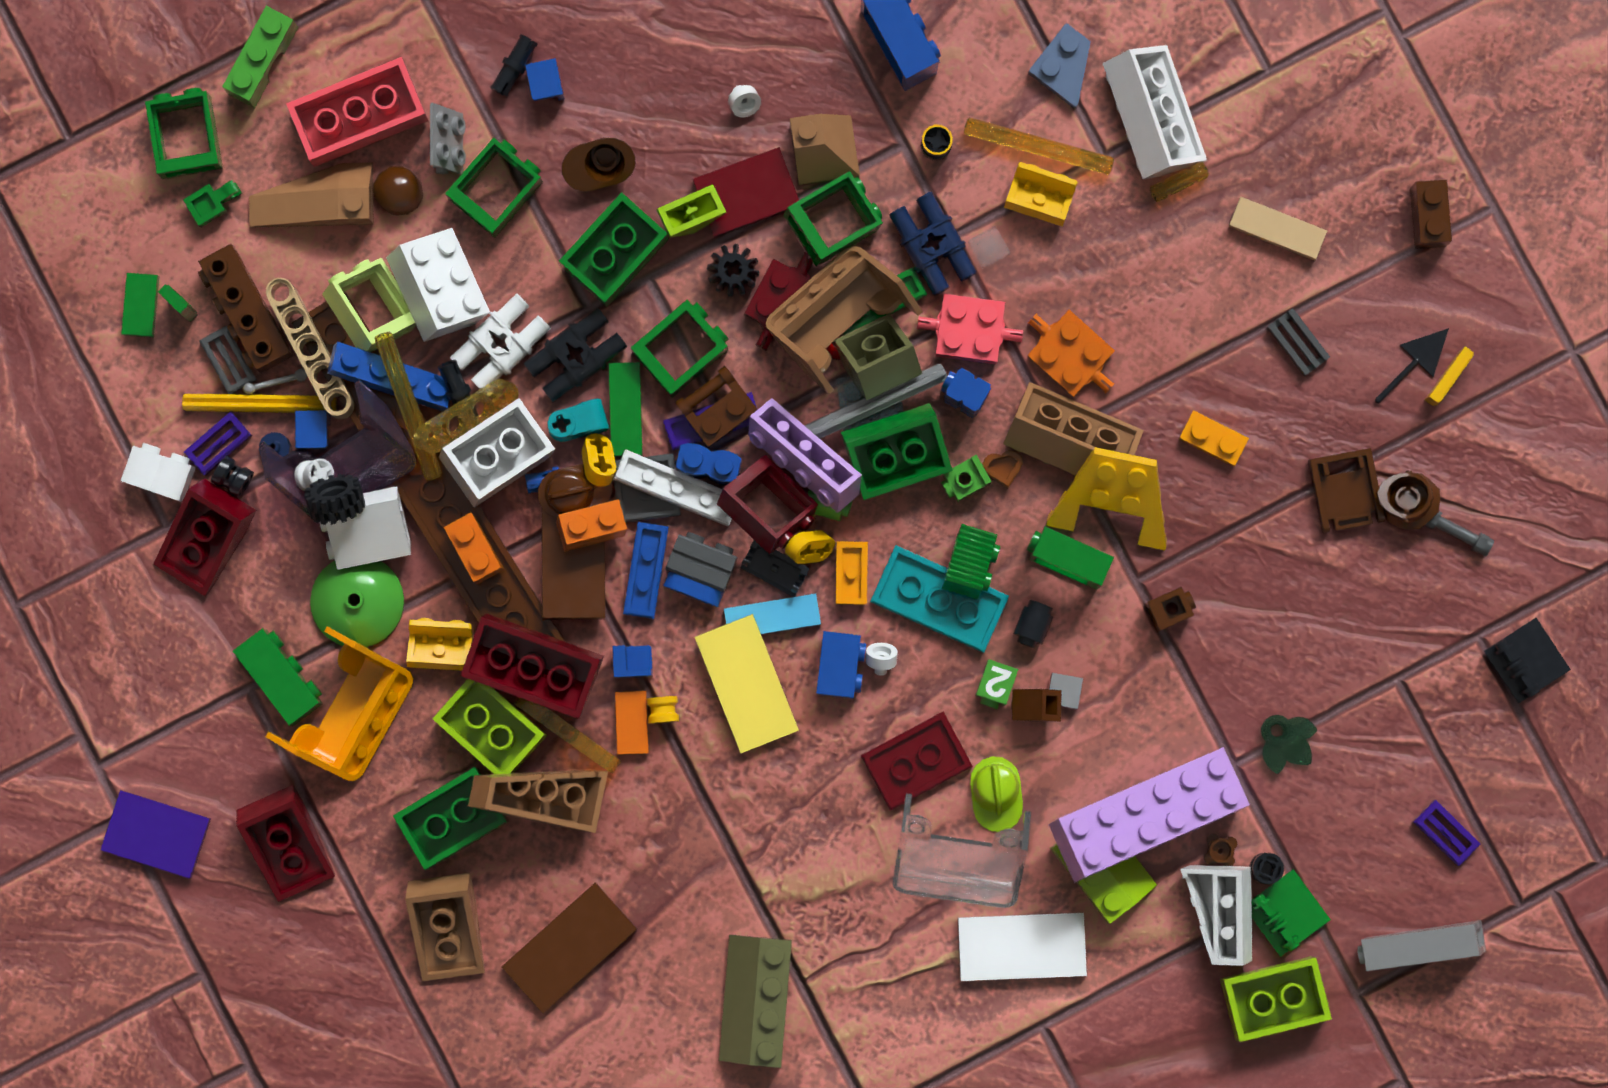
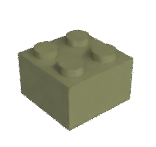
M890 313L834 340L844 369L866 400L879 396L923 374L914 346Z

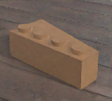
M589 769L474 775L468 807L572 830L596 833L608 771Z

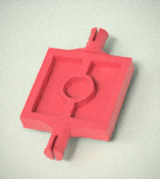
M944 294L942 309L937 319L920 316L918 318L917 329L935 331L937 339L936 357L997 365L999 348L1003 340L1022 343L1023 330L1005 328L1003 319L1005 302Z

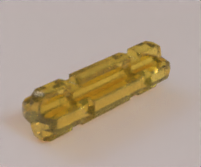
M1199 162L1191 166V170L1185 169L1165 179L1164 183L1160 181L1152 185L1150 188L1151 195L1156 202L1167 198L1168 194L1174 195L1194 185L1195 181L1200 182L1209 176L1208 169L1203 162Z

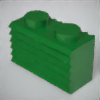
M961 524L942 586L944 590L966 595L974 599L979 598L982 590L988 591L993 575L987 572L990 562H996L1000 550V545L995 544L997 534Z

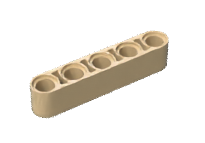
M284 278L273 279L266 287L267 299L324 409L336 419L348 418L354 411L355 403L344 380L332 375L328 383L320 384L317 381L319 371L329 368L331 355L299 293L288 280ZM280 287L289 288V296L284 301H276L274 297L276 290ZM295 314L303 315L304 321L302 326L296 329L289 327L291 316ZM310 341L317 342V352L312 356H305L303 354L304 345ZM337 396H344L347 403L342 411L332 410L331 403Z

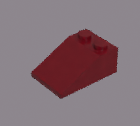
M202 479L188 488L153 565L203 596H207L245 536L257 510L207 479Z
M294 784L237 809L236 826L278 902L335 877L334 870L308 810Z

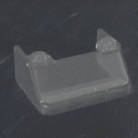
M906 793L893 874V887L901 893L998 908L1013 906L1018 899L1028 852L1031 812L1025 811L1021 831L1014 829L1001 830L995 834L993 843L931 834L932 825L929 820L920 815H910L912 794Z

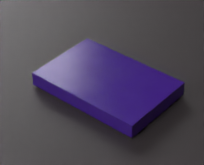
M120 790L101 850L190 879L192 878L211 818Z

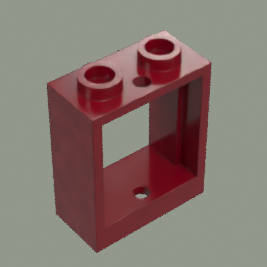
M766 455L762 456L722 489L717 505L769 554L778 547L781 549L786 548L789 540L799 530L805 532L816 520L814 514L819 505ZM761 483L797 515L777 533L742 501L746 495Z

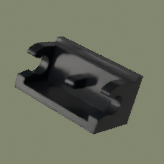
M753 540L746 557H744L740 567L792 597H796L810 571V568L803 564H797L790 557L777 550L769 554L755 540Z

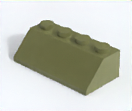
M729 934L719 1061L781 1068L792 940Z

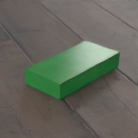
M126 274L121 332L123 336L154 338L159 287L158 275Z
M165 284L158 291L189 322L198 315V312L171 286Z

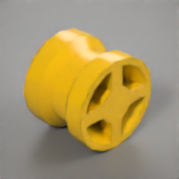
M677 696L647 698V705L651 709L648 724L678 722L679 715L675 712V705L678 703Z

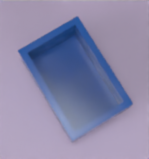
M861 0V13L904 91L937 74L941 54L933 40L928 42L924 33L926 27L918 13L913 15L910 10L909 3H911V0Z

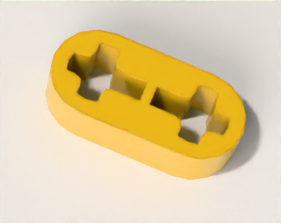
M590 434L586 437L581 451L585 476L590 483L596 486L610 485L616 472L612 443L602 434Z
M822 530L800 532L789 540L785 553L797 564L821 562L832 553L835 541Z

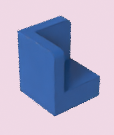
M556 58L525 64L530 91L534 101L558 97L559 101L565 100Z
M326 410L295 411V442L297 450L306 451V449L327 448V426H331V415Z
M612 646L614 678L653 677L651 646Z

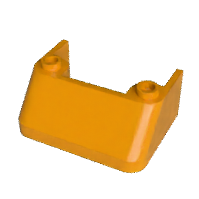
M327 626L324 632L344 643L338 654L337 661L339 667L349 673L319 727L304 724L295 731L290 741L269 731L265 737L314 765L347 781H355L365 772L413 684V676L407 669Z

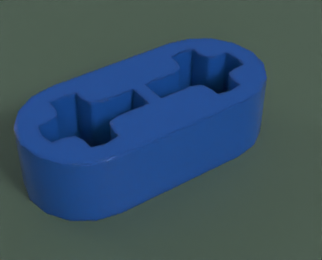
M670 571L663 585L670 590L714 607H719L724 594L717 589Z

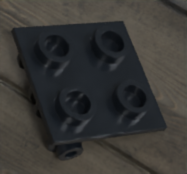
M1537 618L1529 621L1484 651L1518 704L1528 697L1534 696L1540 692L1539 690L1571 670Z

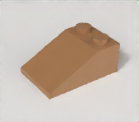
M464 873L408 881L405 901L422 981L484 973L485 967L477 905L471 874Z

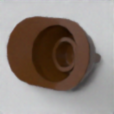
M599 138L572 148L563 159L562 175L568 185L579 191H593L626 181L632 175L635 168V155L632 148L620 139Z
M583 464L557 469L548 473L541 480L538 488V500L542 508L549 515L556 518L559 514L606 503L612 494V482L610 485L602 487L590 483L585 476Z

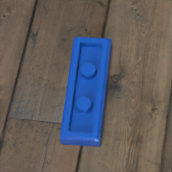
M642 522L637 524L623 611L624 615L649 619L655 618L669 530L668 526Z

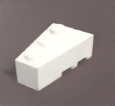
M1189 865L1181 868L1182 876L1186 879L1191 894L1192 906L1195 907L1201 924L1199 927L1212 965L1243 966L1251 962V867Z

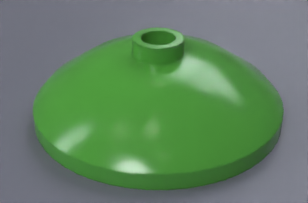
M333 561L321 571L315 580L310 598L311 612L317 627L331 641L342 646L344 645L340 640L324 632L327 626L365 647H370L385 640L396 629L404 610V592L397 575L389 566L381 561L337 570L336 563ZM354 594L360 597V603L356 606H352L349 602L350 597Z

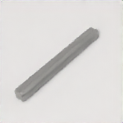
M941 364L934 365L922 371L923 374L869 400L863 398L804 426L821 439L944 382L947 378L946 371Z

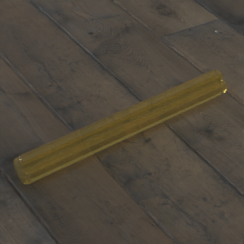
M968 118L965 124L964 134L1100 173L1110 174L1114 164V159L1110 156L978 119Z
M391 332L380 333L375 336V342L423 475L426 480H435L442 476V471Z

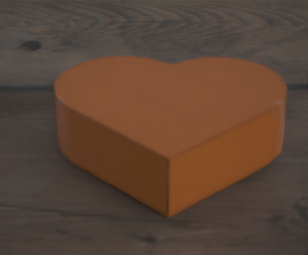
M1008 450L1002 455H988L982 465L989 478L1008 489L1020 471L1023 459L1017 451Z

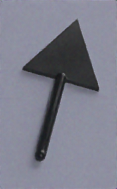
M1449 328L1400 344L1414 360L1375 398L1376 403H1380L1418 363L1434 377Z

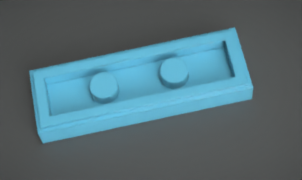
M816 594L724 608L726 624L753 614L761 635L821 625Z

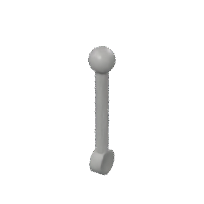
M298 369L292 375L257 384L246 383L243 391L251 395L255 390L297 380L303 382L306 380L307 374L305 370Z

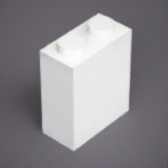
M397 486L363 493L366 506L362 508L361 514L356 513L357 517L353 519L348 517L346 522L342 523L339 520L337 524L333 525L330 522L326 525H321L320 522L322 532H328L330 541H326L329 560L335 559L337 570L411 555V540Z

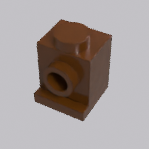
M1182 587L1145 603L1157 632L1194 616L1192 609L1196 608L1191 593L1189 591L1184 593ZM1168 603L1176 605L1177 612L1175 614L1167 613L1166 605Z

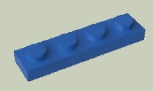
M338 341L334 344L327 374L442 412L448 408L449 400L446 396L448 391L442 376Z

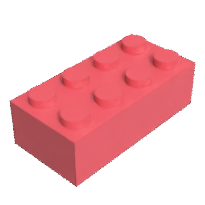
M402 57L286 103L307 157L314 167L429 121Z

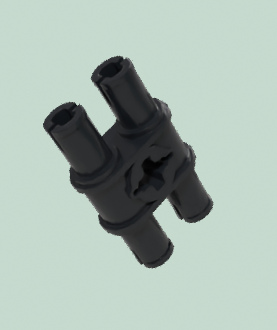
M599 308L576 324L575 322H570L568 324L569 327L550 341L547 339L544 344L546 347L524 362V365L534 378L555 362H558V364L561 362L564 365V372L542 388L552 402H555L575 386L576 388L583 387L582 384L600 370L604 371L605 367H607L606 363L627 348V345L617 332L595 349L588 346L587 342L589 341L587 338L609 323ZM568 345L576 351L583 350L580 355L584 365H581L575 359L568 360L571 356Z

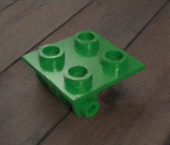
M1294 869L1252 899V919L1280 957L1288 951L1291 952L1297 948L1300 942L1331 920Z

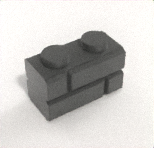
M687 532L686 537L679 534L666 565V571L676 573L725 593L738 559L737 556L732 555L734 549L716 543L715 548L703 544L704 537L691 532Z

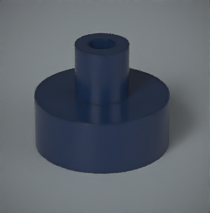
M269 433L260 441V455L271 464L284 463L291 455V443L281 433Z

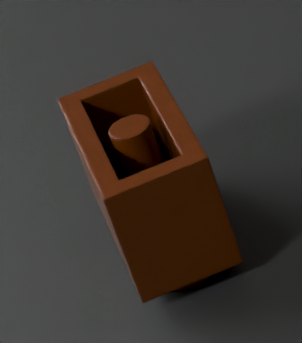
M1447 180L1416 181L1410 188L1415 249L1446 247L1452 242Z

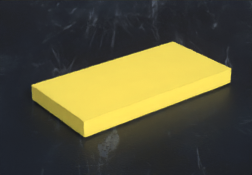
M753 614L695 636L740 753L799 731Z

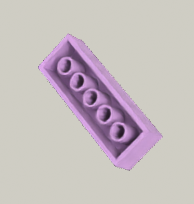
M1223 747L1058 818L1049 824V828L1075 883L1238 812L1250 804Z

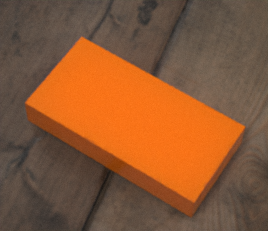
M647 691L615 692L617 755L649 754Z

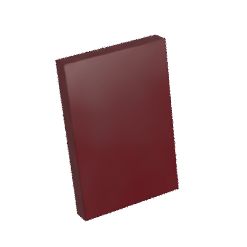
M780 147L692 179L696 191L714 185L726 210V214L709 224L714 238L784 213L787 207L799 201Z
M944 712L933 716L861 755L890 811L973 767Z

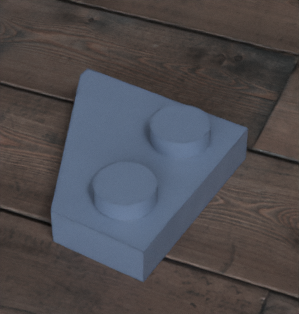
M1066 23L1029 69L1028 74L1075 109L1079 103L1091 41Z

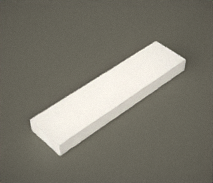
M626 449L624 450L613 480L722 525H730L732 518L717 505L722 489Z

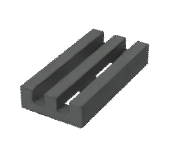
M1293 308L1267 327L1304 377L1330 358L1329 354ZM1289 318L1319 355L1318 359L1315 358L1287 320ZM1282 325V327L1285 329L1288 335L1292 338V340L1295 342V344L1298 346L1301 352L1311 363L1308 367L1297 355V353L1287 342V340L1284 338V336L1281 334L1277 327Z
M227 326L199 340L228 394H234L239 389L242 390L246 383L257 381L253 371L246 364L241 354L242 352L237 342L231 336ZM225 335L247 375L246 378L242 379L220 339L221 336ZM210 342H215L237 383L231 385L209 345Z

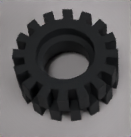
M339 474L335 478L334 475L328 476L329 479L324 480L321 478L318 480V484L313 482L310 484V488L305 490L304 497L310 518L315 523L321 522V525H326L328 522L331 525L337 524L339 520L342 523L346 522L348 517L353 519L357 517L356 513L361 514L362 508L366 506L360 481L357 477L353 478V475L348 474L345 477L344 474Z

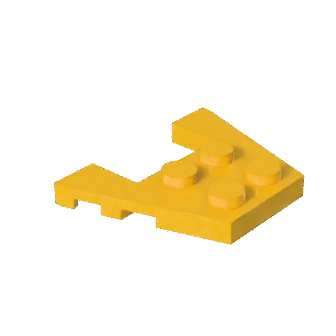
M1095 447L1075 475V479L1068 490L1064 491L1055 509L1049 513L1046 526L1074 531L1080 505H1086L1143 517L1138 545L1166 550L1167 538L1164 528L1157 460Z

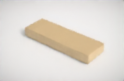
M1243 197L1239 198L1228 226L1314 261L1318 256L1327 233L1325 229Z

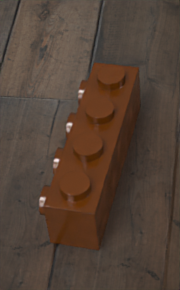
M229 244L199 260L198 262L202 270L198 271V274L206 288L212 286L217 296L212 300L221 315L227 314L231 324L227 325V328L234 341L241 340L246 350L241 354L250 369L255 367L258 372L263 373L293 357L288 344L236 248Z

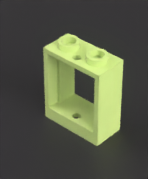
M382 258L371 263L369 259L364 260L353 268V272L347 275L344 271L334 275L328 280L330 285L322 293L356 348L372 352L411 332L416 326L398 283ZM367 280L371 281L394 317V320L371 332H368L344 294V291Z

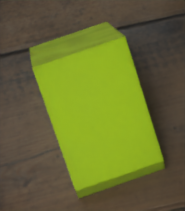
M714 185L657 208V212L670 238L694 234L726 214V210Z

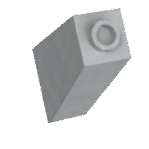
M1481 920L1366 937L1361 940L1362 945L1358 946L1359 961L1361 965L1365 964L1366 971L1474 957L1486 952Z

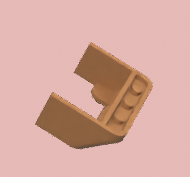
M852 246L843 250L773 311L767 318L766 327L804 373L830 394L834 389L822 373L828 369L831 363V355L826 348L835 339L841 336L870 309L876 314L884 315L892 313L903 303L918 316L923 311L898 276L861 247Z

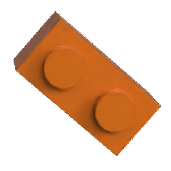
M619 499L559 514L556 521L564 552L624 537L627 531Z
M472 512L444 527L472 581L476 585L504 570Z

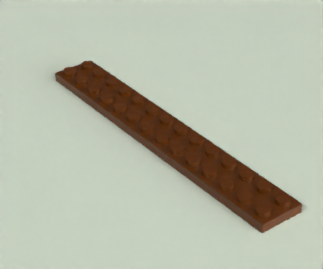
M344 291L345 296L351 303L352 307L358 314L366 329L368 330V332H371L366 323L364 322V320L362 319L361 315L357 311L356 307L352 303L351 299L347 295L346 291ZM327 301L308 312L330 355L337 341L355 347ZM303 316L292 322L295 329L302 326ZM310 341L305 344L311 355L317 352V342ZM381 347L371 352L386 357ZM322 369V373L329 382L332 375L327 374L328 369ZM343 379L355 403L354 411L350 418L392 485L398 487L400 498L478 623L481 616L487 613L564 641L552 620H542V604L480 505L475 508L439 459L443 446L416 403ZM337 396L345 408L346 398L344 396ZM471 512L478 520L504 568L502 572L478 585L472 581L444 529L448 524Z

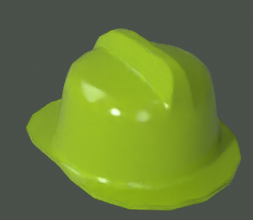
M992 756L983 759L975 766L971 774L970 785L974 814L982 827L990 831L1003 832L1017 824L1022 815L1023 800L1020 776L1012 762L1003 757Z

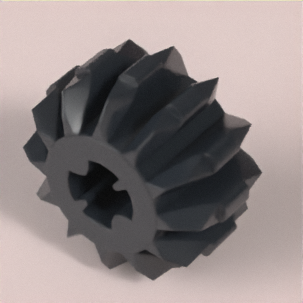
M734 244L733 253H729L728 248L724 245L721 247L723 257L717 253L711 255V258L718 264L707 265V270L715 273L708 278L709 282L716 283L720 281L716 287L718 293H721L725 287H728V297H733L734 288H738L739 294L743 296L746 294L743 287L744 284L752 289L755 287L754 281L749 277H759V270L751 269L758 264L757 258L747 260L751 253V250L748 248L740 255L738 244ZM736 264L739 265V273H741L739 276L736 274H732L731 277L727 276L728 269L726 267L728 265L730 267H735Z

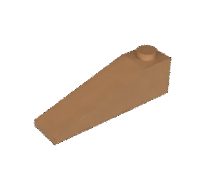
M372 162L341 163L249 196L250 228L374 225Z

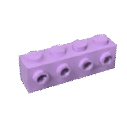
M771 398L750 416L748 436L751 442L757 448H763L770 454L773 461L779 467H785L792 473L801 486L808 487L813 491L823 505L830 506L838 513L859 495L862 475L774 399Z

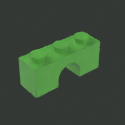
M265 6L222 86L228 95L253 108L256 107L269 83L268 74L273 62L280 53L285 54L298 30V26L293 19Z

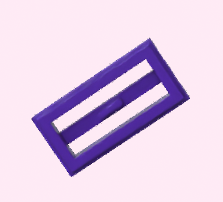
M230 411L187 448L184 453L200 472L206 476L219 465L225 456L231 455L252 434ZM230 422L234 424L231 429L198 457L194 455L196 451ZM238 431L242 433L205 466L202 464Z
M1433 800L1421 812V815L1413 821L1457 866H1460L1481 844L1437 800ZM1434 810L1471 844L1468 848L1431 814ZM1425 819L1432 823L1462 853L1459 857L1424 823Z

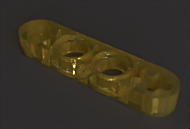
M497 379L433 417L415 431L413 439L416 448L428 454L440 452L442 448L517 400L519 396L517 386L512 382ZM479 401H482L484 405L483 412L475 417L474 407ZM458 416L459 426L455 431L451 432L449 423L453 417Z
M520 697L513 703L613 774L622 762L545 706Z

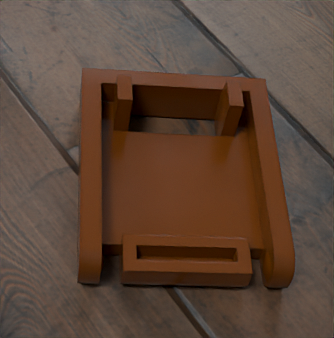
M1371 448L1308 460L1323 533L1330 532L1328 520L1333 521L1335 531L1373 524L1371 512L1374 511L1377 522H1385L1384 510L1377 496L1379 485ZM1355 458L1357 470L1329 475L1328 463Z

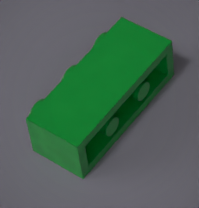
M262 628L234 649L233 653L287 724L295 726L323 704L319 699L322 692L312 680L306 682L300 674L304 669L293 655L287 657L281 649L285 644L274 630L269 633L268 630Z

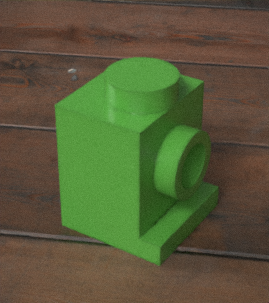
M976 454L953 467V471L943 474L945 480L941 482V485L949 499L955 497L956 501L959 502L987 487L992 481ZM964 473L968 474L971 479L970 483L966 485L959 482V476Z

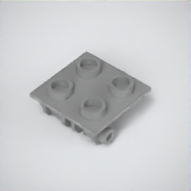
M430 103V165L436 168V174H448V171L461 175L466 158L463 149V134L465 133L463 113Z

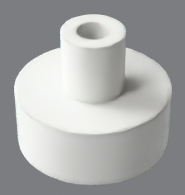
M738 85L733 88L729 95L728 104L736 116L744 118L758 111L761 105V98L754 87Z
M871 644L866 650V664L875 669V674L885 675L887 670L896 666L898 651L891 644Z

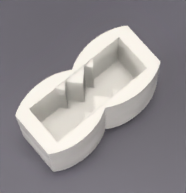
M143 443L141 448L133 446L121 481L182 502L196 468L188 465L190 459L172 453L170 458L159 455L160 448Z

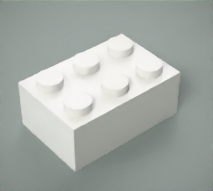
M453 228L400 244L386 257L424 342L475 325L490 313Z
M518 398L442 448L439 459L475 508L550 458L555 448L520 398Z

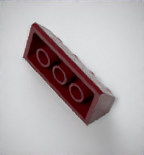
M486 613L480 618L460 676L580 719L595 684L604 656Z

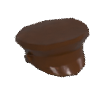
M1407 470L1405 473L1390 476L1381 483L1377 492L1386 520L1398 528L1406 530L1421 529L1439 513L1440 489L1421 473H1412V471Z

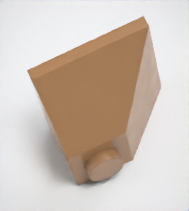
M815 114L790 118L799 185L833 181L849 171L854 178L860 177L851 115Z

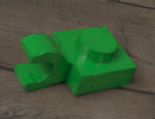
M231 180L217 190H214L212 185L207 184L183 199L198 226L203 227L226 213L227 210L223 203L235 199L242 192L237 183Z

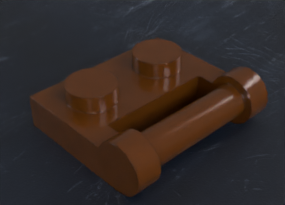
M726 366L717 371L718 375L686 399L682 397L675 402L676 406L708 448L749 419L758 410ZM727 384L731 392L699 416H696L692 409Z

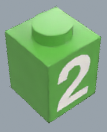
M988 659L975 695L981 698L980 704L994 709H998L999 704L1005 706L1018 669Z

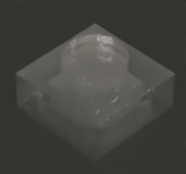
M996 226L968 240V244L982 269L1010 255V251Z

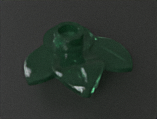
M1272 715L1265 719L1261 726V735L1265 741L1262 756L1268 768L1274 773L1279 774L1283 770L1286 761L1296 765L1311 764L1312 753L1306 739L1317 732L1315 725L1304 717L1287 719L1281 715ZM1273 725L1281 727L1282 733L1280 736L1275 737L1272 735L1271 728Z

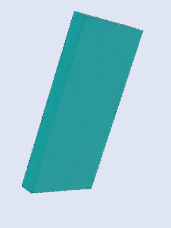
M895 545L870 603L984 653L1009 595L989 587L987 592L982 590L979 598L974 599L966 595L944 590L942 586L947 572L946 567Z

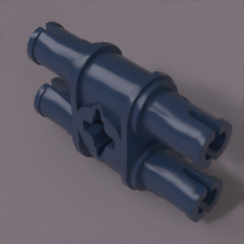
M931 191L916 200L929 223L927 228L923 230L917 229L905 206L893 211L889 216L902 238L900 246L905 248L915 266L913 268L914 271L922 274L932 294L937 296L950 288L937 265L943 257L949 259L961 282L974 276L977 272L964 250L966 242L961 240L951 222L952 217L944 214ZM931 237L933 241L942 239L938 244V250H935L933 247L924 248L928 243V238Z

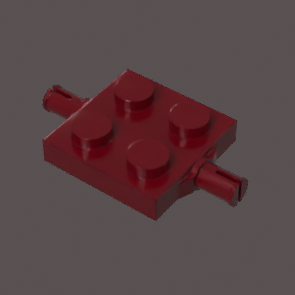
M804 252L797 268L788 267L773 259L744 312V315L757 321L764 328L755 344L760 348L765 337H767L762 347L763 350H768L773 339L772 334L766 327L769 315L811 279L809 274H807L813 264L811 258L804 265L809 257L807 252Z

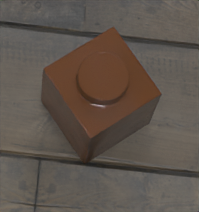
M1013 689L1011 702L1012 721L1061 722L1062 690Z

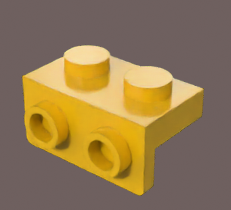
M1019 162L1004 208L1063 227L1078 182L1066 175L1056 174L1032 164Z
M429 618L409 620L407 667L462 671L473 641L472 624L461 620H451L449 622L434 621Z

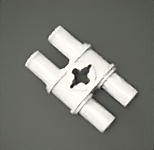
M517 293L498 312L495 310L489 313L490 316L475 331H470L469 339L450 357L451 360H457L459 368L463 371L481 352L484 354L487 352L491 356L489 358L491 361L471 379L483 393L503 374L510 375L512 373L510 370L527 354L530 355L533 350L531 347L551 329L538 315L519 334L511 332L510 325L530 307ZM492 335H495L500 339H504L505 337H507L505 339V343L509 351H506L505 349H502L499 346L495 348L496 343L494 342Z

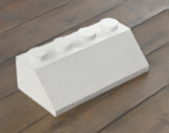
M1167 45L1129 49L1102 63L1142 179L1164 176L1207 161Z

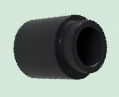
M1029 600L1028 605L1023 607L1013 633L1019 636L1017 642L1031 648H1035L1036 643L1043 645L1053 619L1051 616L1053 608L1037 601Z

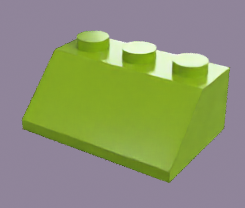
M1056 843L1050 849L1070 874ZM1132 857L1076 882L1109 924L1128 911L1157 886L1136 857Z

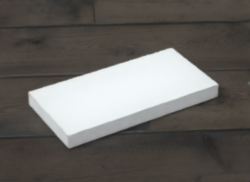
M1084 913L958 918L961 981L1087 976Z

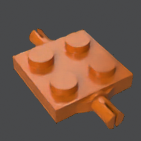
M1070 309L1059 321L1048 325L1037 313L1033 318L1041 326L1030 319L1028 324L1037 330L1041 336L1038 344L1027 356L1072 397L1083 386L1092 381L1105 393L1110 389L1101 380L1110 388L1113 387L1115 383L1108 379L1101 371L1104 363L1115 350Z

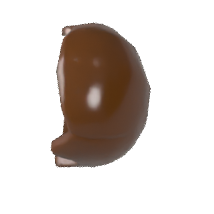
M403 166L388 167L378 174L373 183L374 198L381 207L395 216L410 214L418 208L423 198L420 180L412 171Z

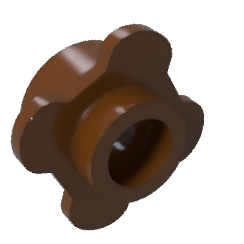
M1216 834L1209 835L1206 839L1208 851L1204 855L1205 862L1209 865L1219 863L1224 866H1233L1235 863L1233 857L1234 849L1237 847V840L1234 837L1225 839L1219 838ZM1219 848H1223L1224 852L1222 854L1218 853Z

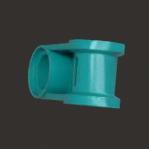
M600 398L557 410L548 419L549 433L554 440L559 442H567L595 433L600 434L610 429ZM563 419L565 424L570 423V425L566 426V432L561 433L559 428L554 429L558 426V420Z

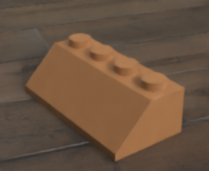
M1029 382L1003 444L1018 452L1035 457L1046 464H1051L1068 471L1075 476L1095 447L1135 455L1144 430Z

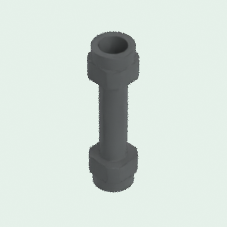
M1441 511L1425 525L1430 529L1436 527L1471 545L1472 551L1485 557L1494 544V540L1489 538V536L1483 533L1477 535L1442 517Z

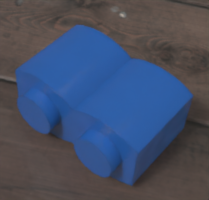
M694 443L680 445L676 462V469L679 472L694 478L708 477L713 482L721 485H728L738 477L742 466V459L732 452L725 450L711 452L706 447Z

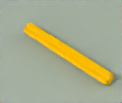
M184 394L182 397V408L185 411L295 413V411L325 410L319 397L310 395ZM336 398L331 403L333 411L337 409Z

